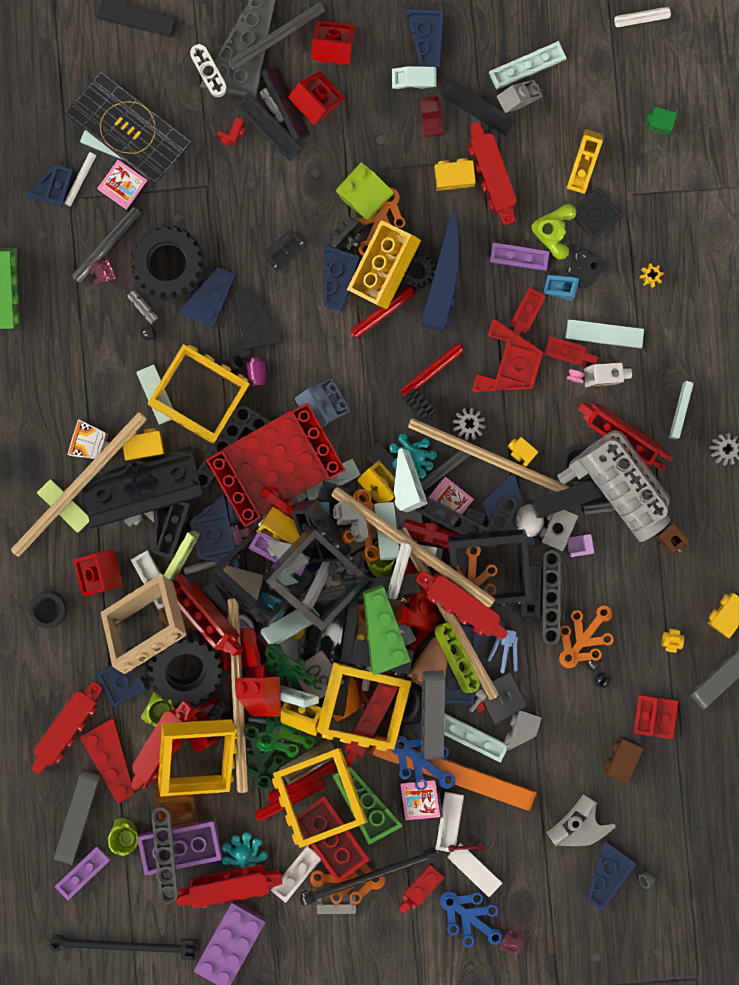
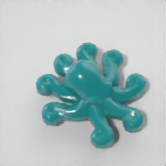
M401 434L399 442L404 447H398L396 443H393L389 447L390 452L398 453V450L401 448L410 451L418 477L423 479L426 471H431L433 468V463L426 461L425 458L434 460L437 457V453L434 450L428 452L419 449L427 448L430 445L429 439L424 438L422 442L411 445L407 441V434ZM398 457L393 461V467L395 469H397Z
M245 832L242 835L244 843L240 842L239 835H234L231 838V842L236 846L235 848L228 842L222 845V850L232 856H223L222 864H231L241 868L257 865L256 863L265 861L268 858V853L261 851L259 856H256L262 840L254 838L252 848H250L249 840L252 838V834Z

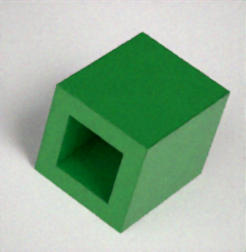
M654 107L652 112L647 114L645 122L648 123L647 130L670 135L677 113Z

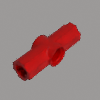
M409 519L404 520L402 527L407 529L412 539L431 547L439 546L449 549L448 536L460 535L443 530L435 524H422Z

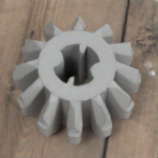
M464 408L462 410L464 416L457 413L456 416L460 420H453L454 424H459L453 430H461L458 437L465 433V440H468L469 434L475 440V433L479 436L482 435L478 428L485 429V425L479 424L485 418H477L481 413L480 411L473 415V408H470L469 414H467V410ZM472 420L473 429L470 427L468 429L465 428L466 423L464 421Z
M727 433L725 438L722 434L718 435L719 440H712L716 446H710L711 450H715L711 457L718 456L715 462L719 463L722 460L723 466H726L728 462L731 465L735 464L734 459L739 460V455L737 454L739 453V442L735 443L738 437L734 436L731 439L730 433ZM728 445L727 448H730V452L725 454L726 451H723V447Z

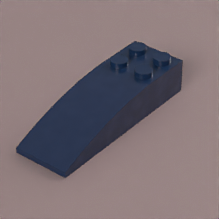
M453 210L420 326L442 333L444 328L448 329L451 315H448L449 310L453 311L456 297L453 294L458 271L459 243L456 211Z

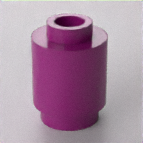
M261 358L250 359V363H246L248 381L251 382V386L265 385L268 379L266 362L262 361Z

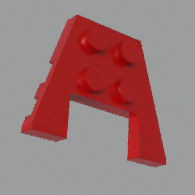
M492 319L488 336L507 341L496 379L476 374L472 391L532 389L543 351L496 319Z
M409 556L404 575L419 573ZM421 586L422 593L410 594L409 609L405 605L397 607L396 622L398 624L404 623L409 627L416 626L417 629L428 632L435 631L438 620V606L426 598L427 593Z

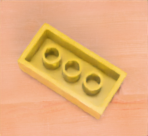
M381 220L347 290L380 307L388 309L421 240Z

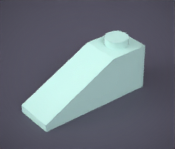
M401 448L398 450L394 487L395 505L400 511L408 513L428 503L410 451Z

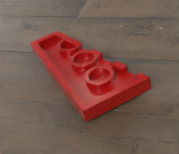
M112 718L82 735L80 739L117 804L133 796L135 790L131 786L132 779L126 764L125 754L122 750L121 740L115 725L116 722Z

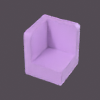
M591 534L570 537L567 541L569 557L594 553Z

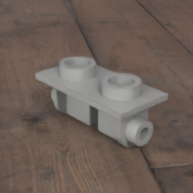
M346 894L339 904H333L331 902V895L317 900V914H356V905L350 901L351 894ZM339 895L333 896L334 901H338L340 899ZM354 895V896L352 897V900L355 901V902H356V895Z

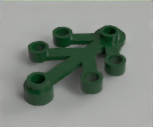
M278 644L267 645L265 655L268 660L264 666L269 671H274L278 664L280 665L278 673L275 675V677H280V685H283L288 678L294 689L304 692L296 678L308 686L314 683V675L311 673H306L305 675L301 673L306 667L304 660L300 658L294 660L287 656Z
M250 722L245 725L243 734L245 738L250 740L254 754L246 750V760L255 764L258 771L247 765V774L255 778V783L259 788L268 789L273 785V773H275L280 765L284 764L285 755L282 752L275 753L273 763L266 770L265 763L275 749L261 752L256 745L260 730L259 726L254 722Z

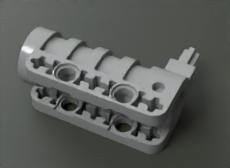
M613 430L594 442L579 456L570 461V467L557 475L560 482L565 484L576 476L580 479L589 474L639 542H643L656 535L671 520L667 514L670 502L669 495L621 431Z

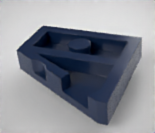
M54 164L48 170V173L42 176L26 195L63 207L74 170Z

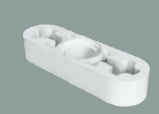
M203 45L193 46L190 55L206 86L214 97H222L227 90L226 84L210 54ZM197 50L200 52L204 51L202 56L205 62L202 63L200 58L196 56ZM206 66H211L214 72L212 75L206 76L203 73V69ZM213 79L216 80L218 85H223L220 92L217 90L213 91L215 88L212 82Z

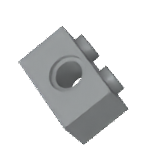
M566 510L548 515L547 520L549 522L547 527L543 526L539 537L542 538L540 542L563 551L578 516ZM555 523L562 525V531L559 534L553 532L552 527Z

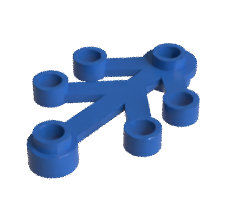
M403 736L397 737L394 750L391 749V751L398 755L399 776L402 779H407L411 776V769L407 767L406 756H408L413 762L416 779L415 788L422 791L427 787V781L423 778L422 767L439 779V785L442 788L448 789L454 785L455 777L453 774L442 772L428 762L427 759H423L422 752L416 753L411 749L421 746V739L408 741ZM398 742L403 744V749L397 747ZM444 747L446 755L440 759H445L449 755V750ZM402 770H407L408 776H403ZM445 777H449L451 779V782L449 784L445 782ZM419 781H422L424 783L423 788H420L418 786Z
M445 892L440 898V904L447 911L449 923L447 930L450 935H456L459 932V927L455 922L456 911L462 918L464 934L462 941L464 946L471 947L474 944L470 923L486 934L491 944L498 945L502 942L503 934L498 928L491 929L476 917L487 914L491 917L496 916L498 908L495 904L465 909L460 904L469 902L475 905L480 904L483 901L481 893L474 892L470 895L457 896L454 892ZM479 895L480 900L474 901L473 897ZM449 898L453 899L451 905L446 903V900ZM490 907L496 909L494 913L488 912ZM451 926L457 927L455 932L449 930ZM494 934H497L499 936V939L493 940L492 936ZM471 938L472 942L470 944L465 943V939Z

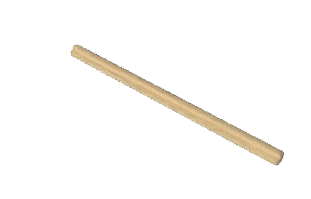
M139 412L12 547L11 551L18 557L21 556L145 423L147 419L142 413Z
M412 418L408 424L410 429L555 492L570 487Z
M339 487L335 488L332 497L336 500L347 502L364 516L367 522L401 545L403 542L411 544L412 554L485 606L491 607L495 599L342 489Z
M406 528L399 530L412 539ZM410 552L409 556L418 572L423 570L431 574L426 563ZM436 601L445 621L453 626L490 700L496 698L498 692L454 613L449 614L441 608L443 604Z
M228 599L229 623L240 634L239 604L235 599ZM230 654L234 727H237L238 739H235L237 747L235 754L237 791L245 793L248 791L246 744L243 734L245 727L244 706L236 698V678H242L241 654L240 656H232Z

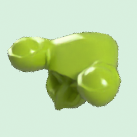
M571 204L561 206L556 211L537 219L531 225L534 234L558 260L565 259L569 255V248L565 244L559 243V241L566 234L565 222L563 220H571L575 218L577 213L575 206Z

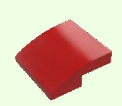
M639 695L634 734L674 739L679 701Z

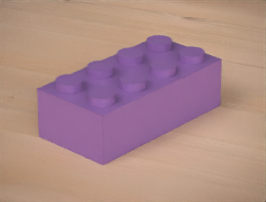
M215 818L173 827L177 869L222 859L223 853ZM153 831L141 833L137 839L145 876L157 873ZM159 831L160 838H168L169 835L167 831ZM161 850V856L166 859L170 858V852L168 850Z
M236 900L232 901L199 959L194 972L217 985H231L263 928L267 917Z

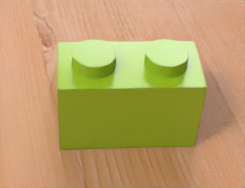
M360 163L335 190L343 202L367 221L394 194L363 163Z

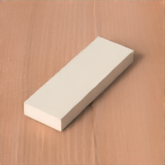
M455 850V853L450 852L447 857L488 897L502 884L469 850Z
M307 845L282 875L283 884L271 889L285 903L320 862L321 859L315 850Z

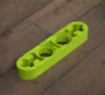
M450 623L438 625L435 629L436 638L462 691L465 693L476 692L480 687L479 679L453 626ZM451 645H454L456 648L455 654H452L450 650ZM460 662L464 664L463 672L459 669Z

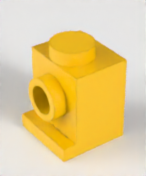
M522 437L518 440L514 438L507 446L512 451L511 456L519 462L522 460V466L524 467L538 453Z

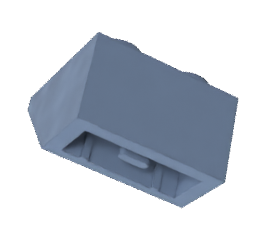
M332 378L305 390L294 398L298 406L308 402L321 427L350 412Z

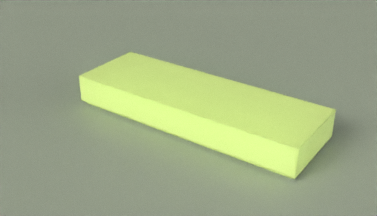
M51 479L37 492L50 506L64 493ZM73 500L59 514L77 533L89 523L88 515Z
M195 530L187 533L164 576L173 582L175 581L176 574L183 567L200 533Z

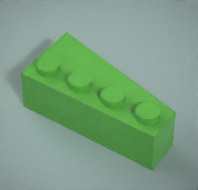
M0 248V329H14L19 324L20 318L19 312H17L19 302L17 293V248Z
M379 585L363 591L371 673L376 675L411 662L384 587Z
M347 765L368 823L360 825L359 828L366 842L370 845L401 828L403 825L353 769ZM337 770L331 775L335 780L344 800L346 801L355 819L341 777Z

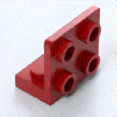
M240 628V644L244 649L241 653L242 666L258 667L261 665V657L256 644L257 637L253 628ZM218 650L222 671L231 670L230 653Z

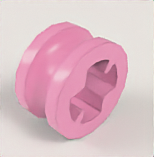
M569 369L570 376H567L568 380L577 383L584 382L582 378L585 377V373Z

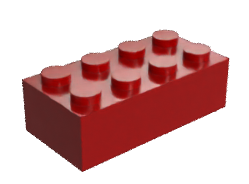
M323 796L296 816L306 839L345 825V822L326 796ZM350 829L310 844L337 883L342 882L371 860Z

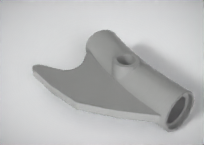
M583 794L571 811L546 833L555 846H587L607 835L615 828V824H597L595 810L598 803ZM573 821H577L576 825H572Z

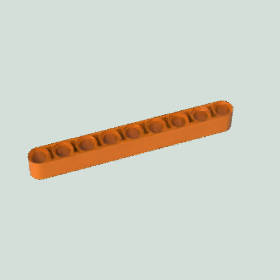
M375 735V739L386 741V737ZM397 743V747L403 749V744ZM371 746L370 754L399 764L398 755H395L391 749L381 751L376 749V746ZM411 748L416 753H421V751ZM406 756L407 767L414 770L412 759ZM427 759L428 762L442 772L453 774L455 785L531 811L537 794L536 791L448 759ZM422 767V772L424 774L435 777ZM445 777L444 780L450 783L451 779L449 777Z

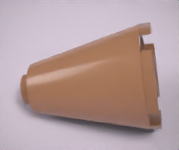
M432 638L411 667L410 674L406 676V678L412 677L411 681L422 686L423 671L443 670L444 676H446L448 661L437 638Z

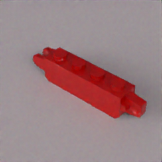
M479 122L472 123L470 127L472 139H470L468 151L470 156L475 158L476 164H474L477 175L481 174L483 180L480 182L484 193L487 192L489 196L487 200L490 211L494 210L495 215L498 214L504 226L514 223L513 207L517 199L494 136L489 133L484 134Z
M582 401L579 405L578 410L585 414L583 418L587 420L586 424L603 436L613 430L621 431L646 465L650 466L652 464L664 471L666 468L665 464L656 457L660 455L668 461L673 459L670 453L662 449L661 444L598 403L596 405L593 403L591 406Z
M421 570L416 576L415 580L424 588L423 590L427 593L426 598L433 603L438 601L443 604L441 607L449 614L452 612L457 614V619L463 624L467 625V623L473 625L472 630L482 636L484 633L490 636V634H493L498 639H505L507 630L499 624L500 616L494 610L485 606L440 573L431 575Z
M177 573L175 579L180 586L174 582L173 584L182 612L213 648L224 650L226 653L229 652L232 656H240L244 650L237 641L240 634L194 582H190L184 575Z
M387 670L385 674L391 675L392 671ZM378 682L352 734L373 738L398 690V686ZM351 741V744L347 743L344 752L348 753L345 758L346 764L351 766L355 757L360 760L367 747L359 746L358 742Z
M93 681L85 690L74 693L35 747L34 752L38 758L32 766L34 773L39 774L45 770L48 764L51 766L54 763L58 764L64 756L62 752L65 747L70 748L76 740L73 736L77 731L81 732L86 726V718L88 716L92 717L97 711L98 707L96 705L99 702L97 699L103 689L101 685Z
M183 701L177 709L166 711L132 765V770L136 774L131 783L134 790L146 788L151 782L158 781L162 723L194 722L191 716L195 707L190 702ZM183 738L172 739L171 757L180 748Z
M260 864L194 877L190 881V886L179 889L176 902L180 906L193 905V908H205L213 904H225L228 901H241L254 896L261 897L269 894L270 888L283 884L281 871H266V868Z

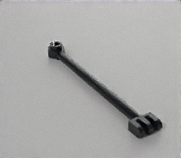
M435 847L424 850V854L318 891H311V889L302 890L299 896L301 905H309L319 898L425 861L431 863L439 860L441 854Z
M56 934L49 940V947L53 951H60L62 948L69 947L181 953V960H195V955L187 954V952H195V947H188V945L196 944L194 939H182V945L67 940L63 936ZM53 941H58L59 946L55 947L52 944Z

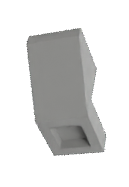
M340 501L334 506L333 516L337 520V525L352 524L351 534L354 537L355 543L363 542L369 537L364 516L345 501Z

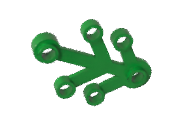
M276 716L267 717L265 733L259 735L256 740V745L260 750L265 752L272 749L284 751L291 758L297 756L298 746L295 744L287 745L278 741L284 739L302 744L306 750L313 749L315 740L312 737L296 735L301 730L289 727L283 723L281 724L280 731L272 735L273 729L278 724V717Z

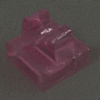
M109 261L96 262L91 265L90 274H96L97 277L94 280L95 284L111 281L116 278Z
M239 525L230 527L235 545H239L243 538L251 533L250 528L240 530Z
M509 930L502 940L499 949L518 955L524 945L522 942L523 936L519 934L515 940L511 937L512 931Z

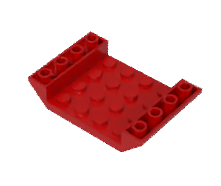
M308 402L272 420L206 459L244 527L260 519L272 507L276 508L274 504L262 496L261 493L265 488L270 492L274 489L282 495L280 499L286 502L320 482L331 479L346 471Z

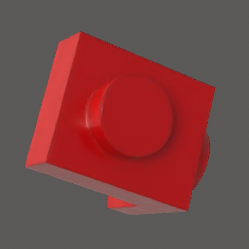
M235 118L229 135L218 131L217 136L220 142L227 146H231V144L236 145L239 137L242 138L246 130L243 120Z

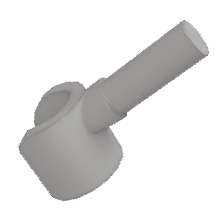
M482 686L474 693L478 698L475 700L474 705L470 707V712H474L478 704L487 696Z

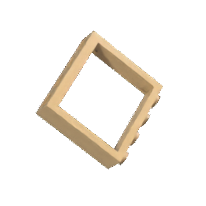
M162 573L101 612L112 667L123 674L146 662L154 655L162 652L186 636L173 581ZM162 596L169 626L123 654L117 624Z

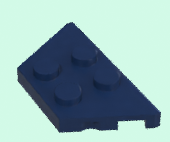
M512 474L483 501L487 519L490 522L503 497L512 496L515 498L517 508L505 531L518 529L516 526V513L524 505L515 474ZM506 499L503 502V507L506 510H510L514 507V502ZM501 516L496 517L494 524L497 527H502L505 524V519ZM527 537L528 544L535 545L534 537Z
M223 495L190 520L192 531L195 530L200 533L195 543L198 559L217 564L235 548L225 497ZM238 556L228 566L240 568Z

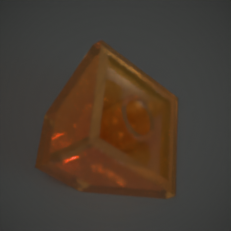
M155 784L156 808L160 805L168 806L171 810L173 825L199 822L193 795L160 797L158 784ZM163 810L157 811L159 819H166L167 815Z

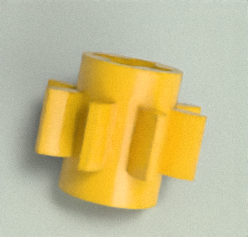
M650 263L648 270L644 267L641 269L644 274L639 279L645 281L643 286L651 284V288H654L655 282L658 284L662 282L659 277L664 275V273L658 270L659 265L655 268ZM650 271L653 275L656 276L653 278V280L651 277L647 276L650 273Z
M670 628L669 633H663L662 646L666 647V651L676 653L677 649L683 648L684 635H680L679 630Z

